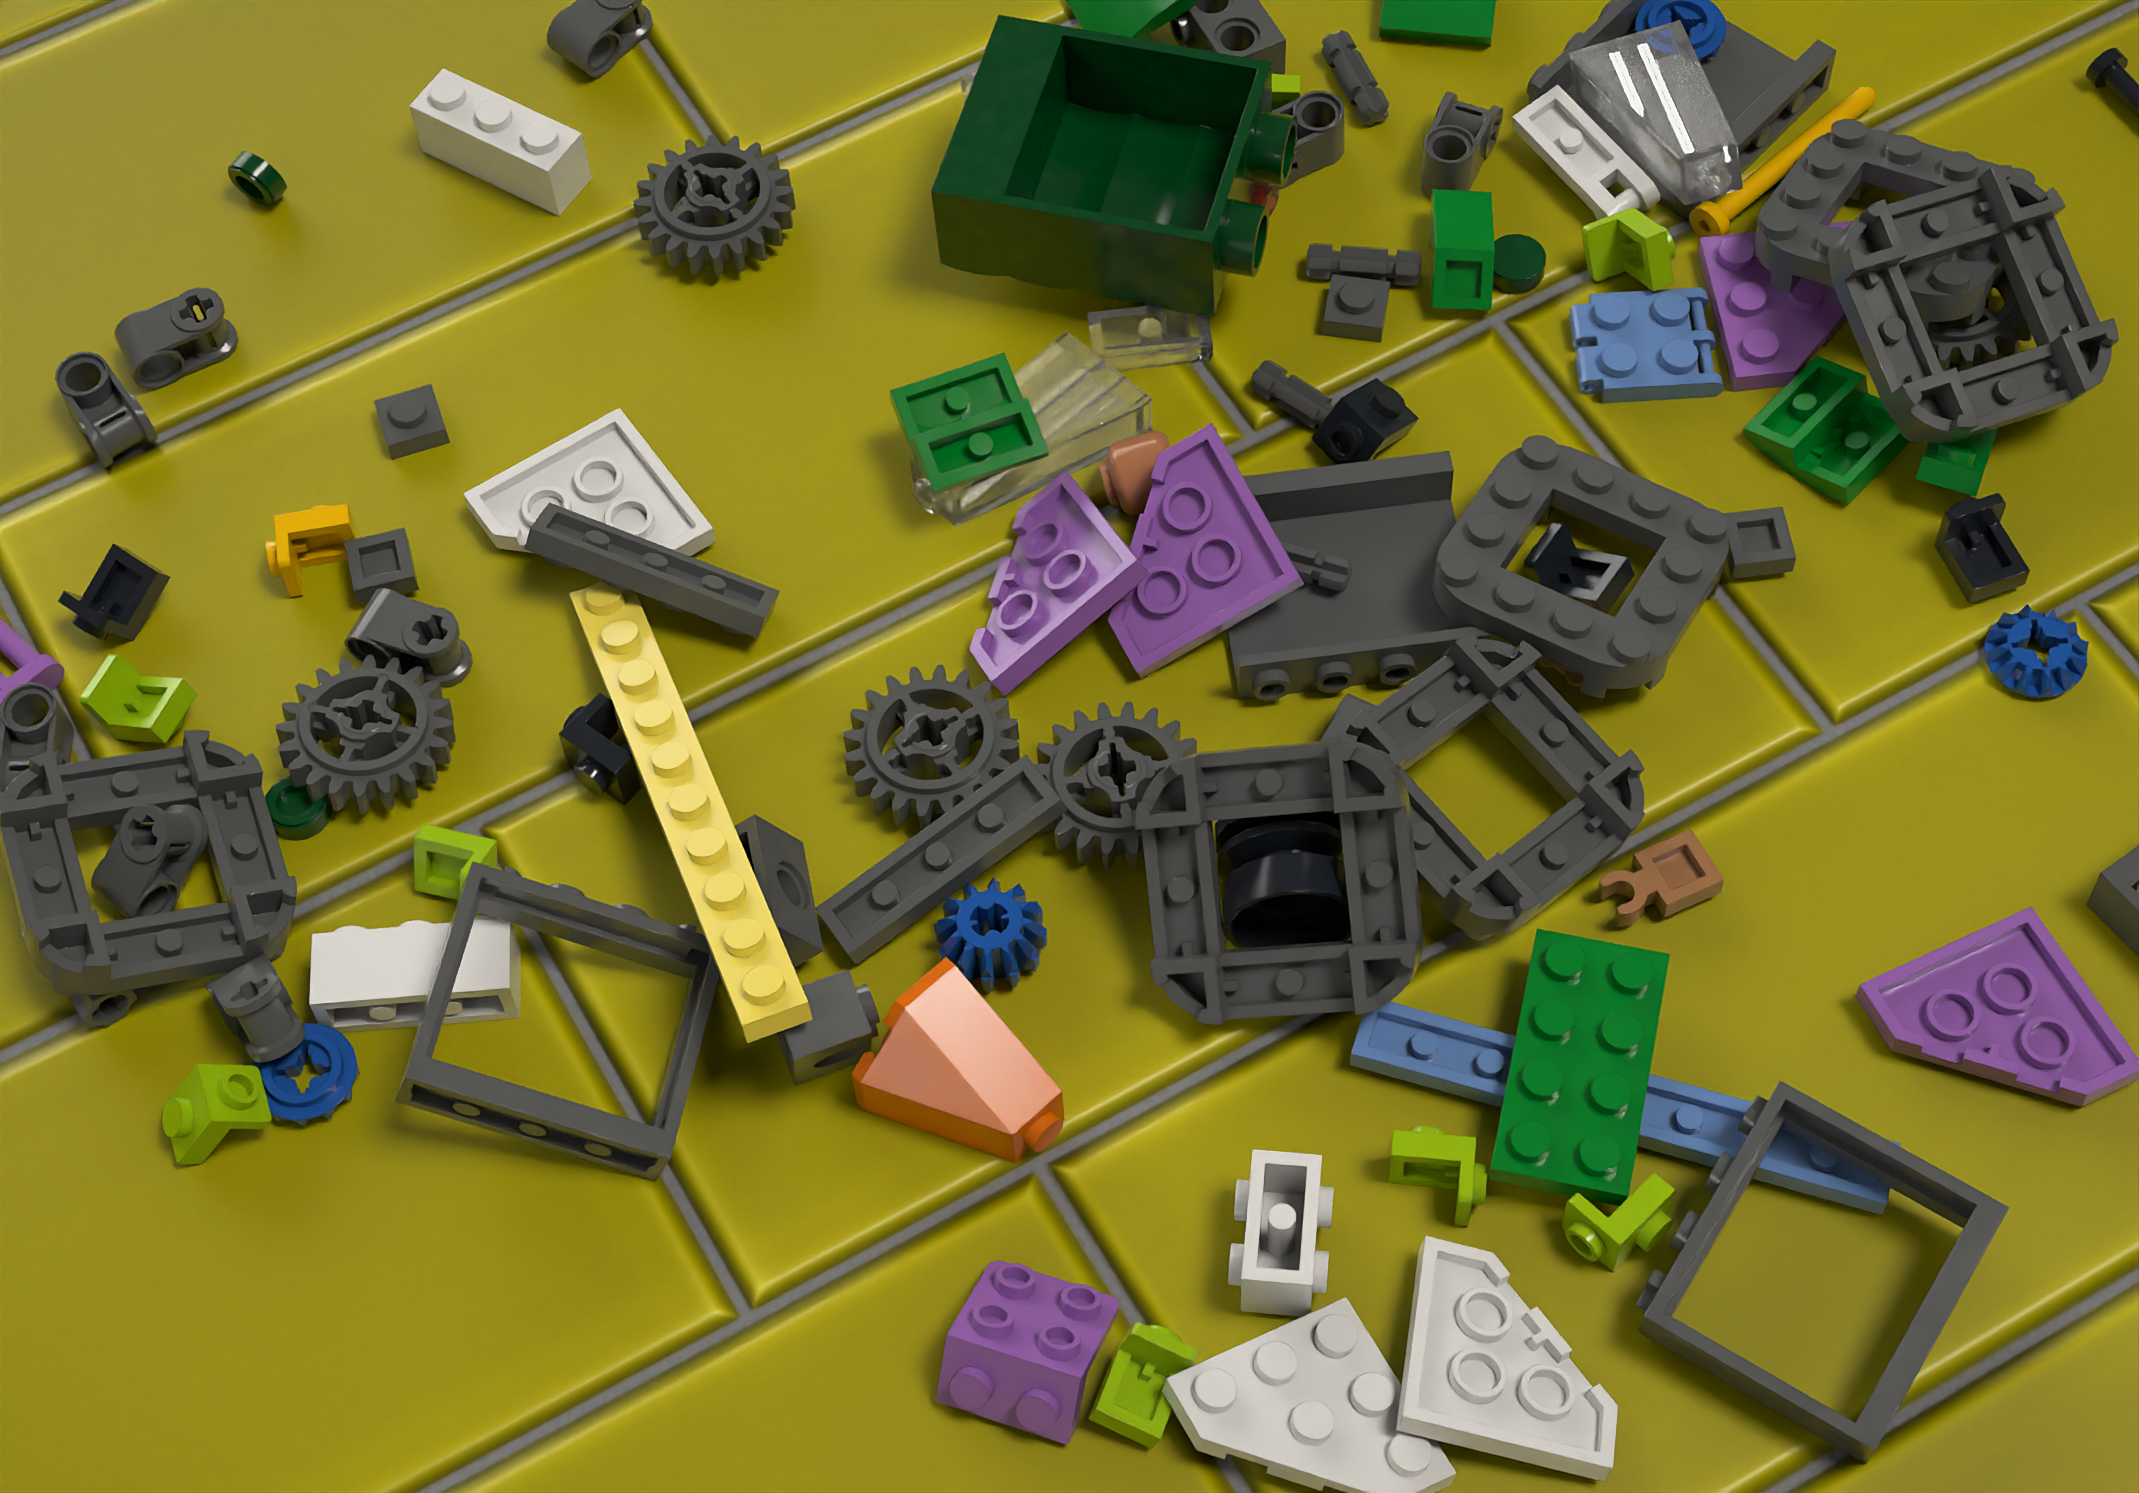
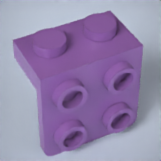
M1005 1261L989 1263L947 1333L936 1402L1068 1445L1077 1429L1087 1373L1117 1318L1118 1300L1111 1295L1098 1292L1091 1286L1073 1284L1033 1271L1023 1264Z

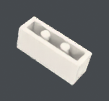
M444 68L409 105L423 152L557 216L563 213L592 179L581 132Z
M488 915L475 916L442 1024L520 1018L521 947L512 923ZM413 920L404 922L399 927L366 929L360 926H343L334 930V932L312 934L309 1005L318 1024L329 1026L340 1033L418 1027L450 923L432 924L427 921Z

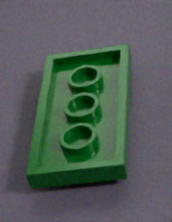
M1542 929L1536 930L1488 1180L1567 1196L1579 1193L1587 1200L1620 1206L1628 1198L1670 954Z

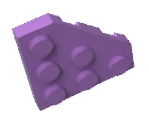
M1853 221L1830 223L1828 226L1845 229ZM1756 231L1700 237L1697 250L1733 392L1786 386L1807 366V362L1821 346L1825 347L1848 321L1834 287L1801 278L1789 294L1770 285L1772 272L1766 269L1757 258H1753Z
M1212 423L1157 455L1151 475L1153 483L1144 513L1139 515L1129 548L1150 575L1135 586L1128 596L1112 606L1108 622L1136 673L1141 678L1304 585L1303 580Z
M1067 470L1062 472L1019 509L1012 528L1018 535L1015 548L1011 557L1001 558L987 598L994 606L986 628L976 629L969 648L990 681L1004 696L1022 681L1030 678L1041 665L1070 641L1079 637L1091 623L1116 602L1128 596L1135 586L1150 575Z
M2032 906L1859 985L1856 994L1857 1000L1891 1051L2080 1107L2139 1080L2138 1057Z

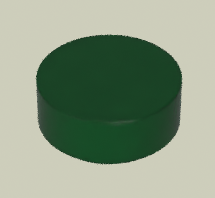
M240 152L228 167V175L233 184L244 195L258 204L273 206L287 189L286 182L277 170L251 152Z
M1521 234L1506 235L1494 241V286L1506 292L1522 293L1532 290L1540 284L1545 273L1546 253L1538 241Z
M290 776L276 782L265 796L275 832L284 839L293 841L309 839L320 833L331 818L332 805L328 794L320 800L312 802L309 799L306 785L294 787Z

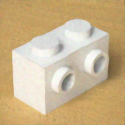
M1252 1149L1250 1180L1237 1179L1234 1206V1221L1246 1222L1244 1244L1231 1243L1228 1285L1241 1286V1311L1303 1317L1311 1313L1312 1293L1326 1294L1329 1251L1315 1250L1317 1228L1331 1229L1334 1187L1320 1186L1322 1155Z

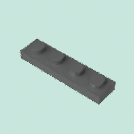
M550 502L530 527L524 548L542 555L547 562L555 566L576 568L599 577L606 585L612 588L633 590L658 600L661 605L670 610L690 612L716 622L720 628L727 632L747 634L755 638L759 637L770 618L780 592L774 588Z
M1024 755L816 907V911L848 956L857 965L946 900V898L965 886L967 882L972 881L1067 811V808L1029 757Z

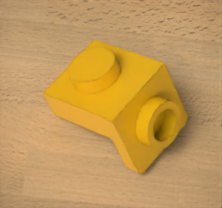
M348 504L334 506L319 505L304 511L274 515L276 540L266 542L267 559L272 577H283L290 597L303 595L302 567L348 560L344 541L360 538Z

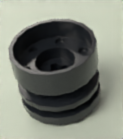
M1322 811L1218 820L1215 823L1218 875L1224 880L1220 887L1224 936L1234 947L1253 948L1346 941L1352 936L1339 813Z

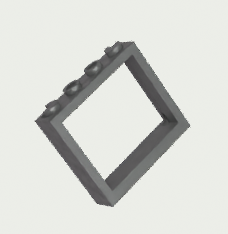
M473 861L459 894L395 1102L656 1181L672 1155L720 975L705 936L696 933L697 926L681 924L674 926L649 918L645 911L632 905L616 904L612 906L587 898L583 892L569 885H546L522 877L518 871L509 866H506L504 871ZM476 912L690 979L650 1125L432 1059Z
M1779 1081L1768 1101L1757 1095L1751 1107L1749 1106L1738 1131L1748 1137L1737 1156L1733 1157L1723 1152L1713 1168L1704 1189L1712 1192L1714 1195L1702 1216L1690 1210L1681 1223L1670 1244V1247L1680 1252L1669 1273L1666 1275L1655 1269L1649 1278L1646 1288L1636 1303L1637 1307L1646 1311L1639 1332L1867 1464L2009 1207L1786 1083ZM1781 1128L1963 1228L1856 1422L1851 1421L1673 1318L1675 1311Z

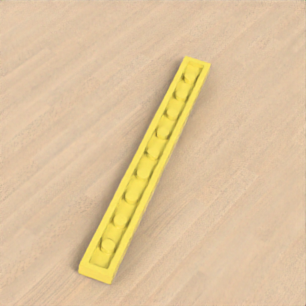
M602 581L593 586L569 593L576 616L608 696L612 700L614 711L747 1043L813 1020L808 1000L636 592L630 589L620 590L612 588Z

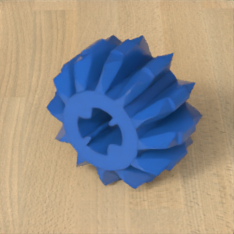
M995 877L988 884V891L979 892L973 885L967 882L965 888H963L964 900L946 898V902L943 905L944 919L937 920L935 925L936 941L941 945V948H939L940 961L947 957L969 982L980 977L982 988L988 994L995 986V979L1004 978L1008 984L1016 989L1017 984L1020 982L1019 970L1036 972L1040 964L1038 951L1045 950L1048 941L1047 929L1041 924L1043 922V912L1040 905H1038V901L1026 902V893L1020 883L1005 893L1001 892L1000 882Z

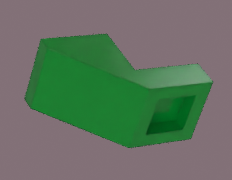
M1432 189L1428 248L1433 249L1430 307L1491 310L1495 256L1491 192Z
M1998 428L1955 442H1928L1915 479L1976 497Z

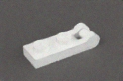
M1558 84L1512 116L1513 130L1594 212L1597 220L1632 207L1637 210L1646 211L1660 201V193L1654 182ZM1618 181L1626 190L1614 198L1606 189Z

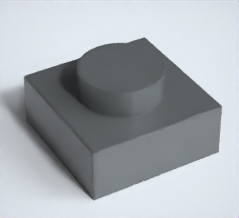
M1332 274L1323 319V335L1381 342L1390 295V282Z
M431 384L374 400L392 460L450 443Z
M1783 507L1724 513L1728 520L1727 536L1729 548L1726 559L1731 578L1793 571L1796 554Z
M405 527L344 541L353 590L359 604L368 602L376 589L380 588L390 589L400 594L419 590L410 542Z

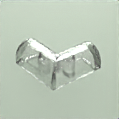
M1145 301V306L1087 313L1094 375L1211 361L1213 357V343L1208 315L1176 312Z

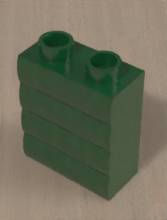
M998 15L931 190L940 263L974 274L1010 276L1017 280L1043 287L1079 289L1083 292L1112 300L1128 302L1145 301L1176 312L1214 315L1227 274L1233 273L1255 277L1263 259L1269 227V207L1251 203L1257 182L1284 187L1293 163L1298 120L1296 116L1272 112V62Z

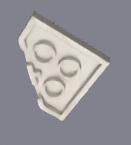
M620 408L463 493L467 508L499 549L534 553L524 549L529 530L549 502L688 556H692L716 542L713 527Z
M1425 1236L1418 1253L1396 1430L1605 1482L1613 1469L1618 1405L1600 1383L1592 1387L1569 1358L1573 1350L1537 1306L1530 1310L1507 1282L1510 1276L1509 1271L1493 1252Z
M1346 1297L1166 1378L1162 1388L1164 1396L1197 1451L1225 1459L1228 1453L1267 1466L1266 1473L1319 1491H1322L1325 1485L1347 1493H1435L1450 1486L1457 1474L1436 1440L1396 1430L1402 1385Z

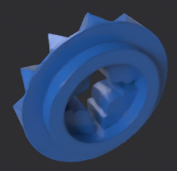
M1648 0L1637 14L1634 29L1637 33V46L1649 49L1651 61L1663 57L1668 58L1674 69L1680 61H1688L1697 67L1703 57H1716L1720 45L1725 41L1727 27L1722 12L1709 0ZM1673 22L1674 26L1678 27L1682 32H1690L1689 38H1681L1677 32L1670 33L1671 23Z
M2027 604L2019 613L2011 615L2004 612L1992 629H1989L1984 646V655L1992 674L2007 688L2030 697H2053L2072 689L2082 678L2088 665L2087 651L2089 642L2081 640L2079 637L2076 622L2065 623L2058 619L2054 608L2046 613L2033 612ZM2030 636L2038 639L2039 645L2042 648H2050L2044 667L2041 658H2037L2035 651L2026 649Z
M315 1023L303 1024L306 1032L304 1039L287 1054L267 1062L253 1061L252 1065L256 1066L260 1071L271 1115L277 1122L283 1118L294 1120L305 1126L308 1119L321 1115L331 1118L333 1110L344 1099L352 1100V1086L355 1078L360 1075L354 1049L348 1039L339 1031L329 1026ZM307 1055H309L317 1073L322 1074V1076L311 1078L309 1088H306V1092L301 1094L295 1079L290 1077L298 1076L302 1073L303 1065L307 1064Z

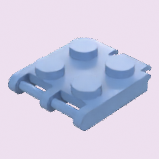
M1702 288L1597 293L1590 294L1589 303L1571 306L1569 322L1573 348L1577 353L1575 361L1580 392L1583 394H1601L1602 403L1700 398L1719 395L1724 387L1721 375L1714 372L1711 351L1716 347L1715 337L1712 331L1707 330L1703 310L1708 306L1707 292ZM1689 312H1692L1694 331L1691 329ZM1698 354L1700 357L1702 373L1700 374L1697 363Z

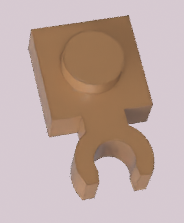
M1689 829L1634 853L1631 864L1634 873L1626 870H1615L1607 873L1599 881L1597 894L1600 899H1604L1612 894L1621 893L1631 900L1618 906L1614 917L1617 926H1628L1638 921L1644 912V908L1655 903L1665 918L1717 895L1722 891L1724 879L1693 831Z

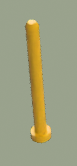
M1859 87L1716 203L1704 201L1690 212L1689 221L1696 235L1699 238L1727 235L1730 232V221L1783 179L1815 139L1831 132L1834 122L1842 119L1856 120L1872 107L1876 98L1874 90L1870 87Z

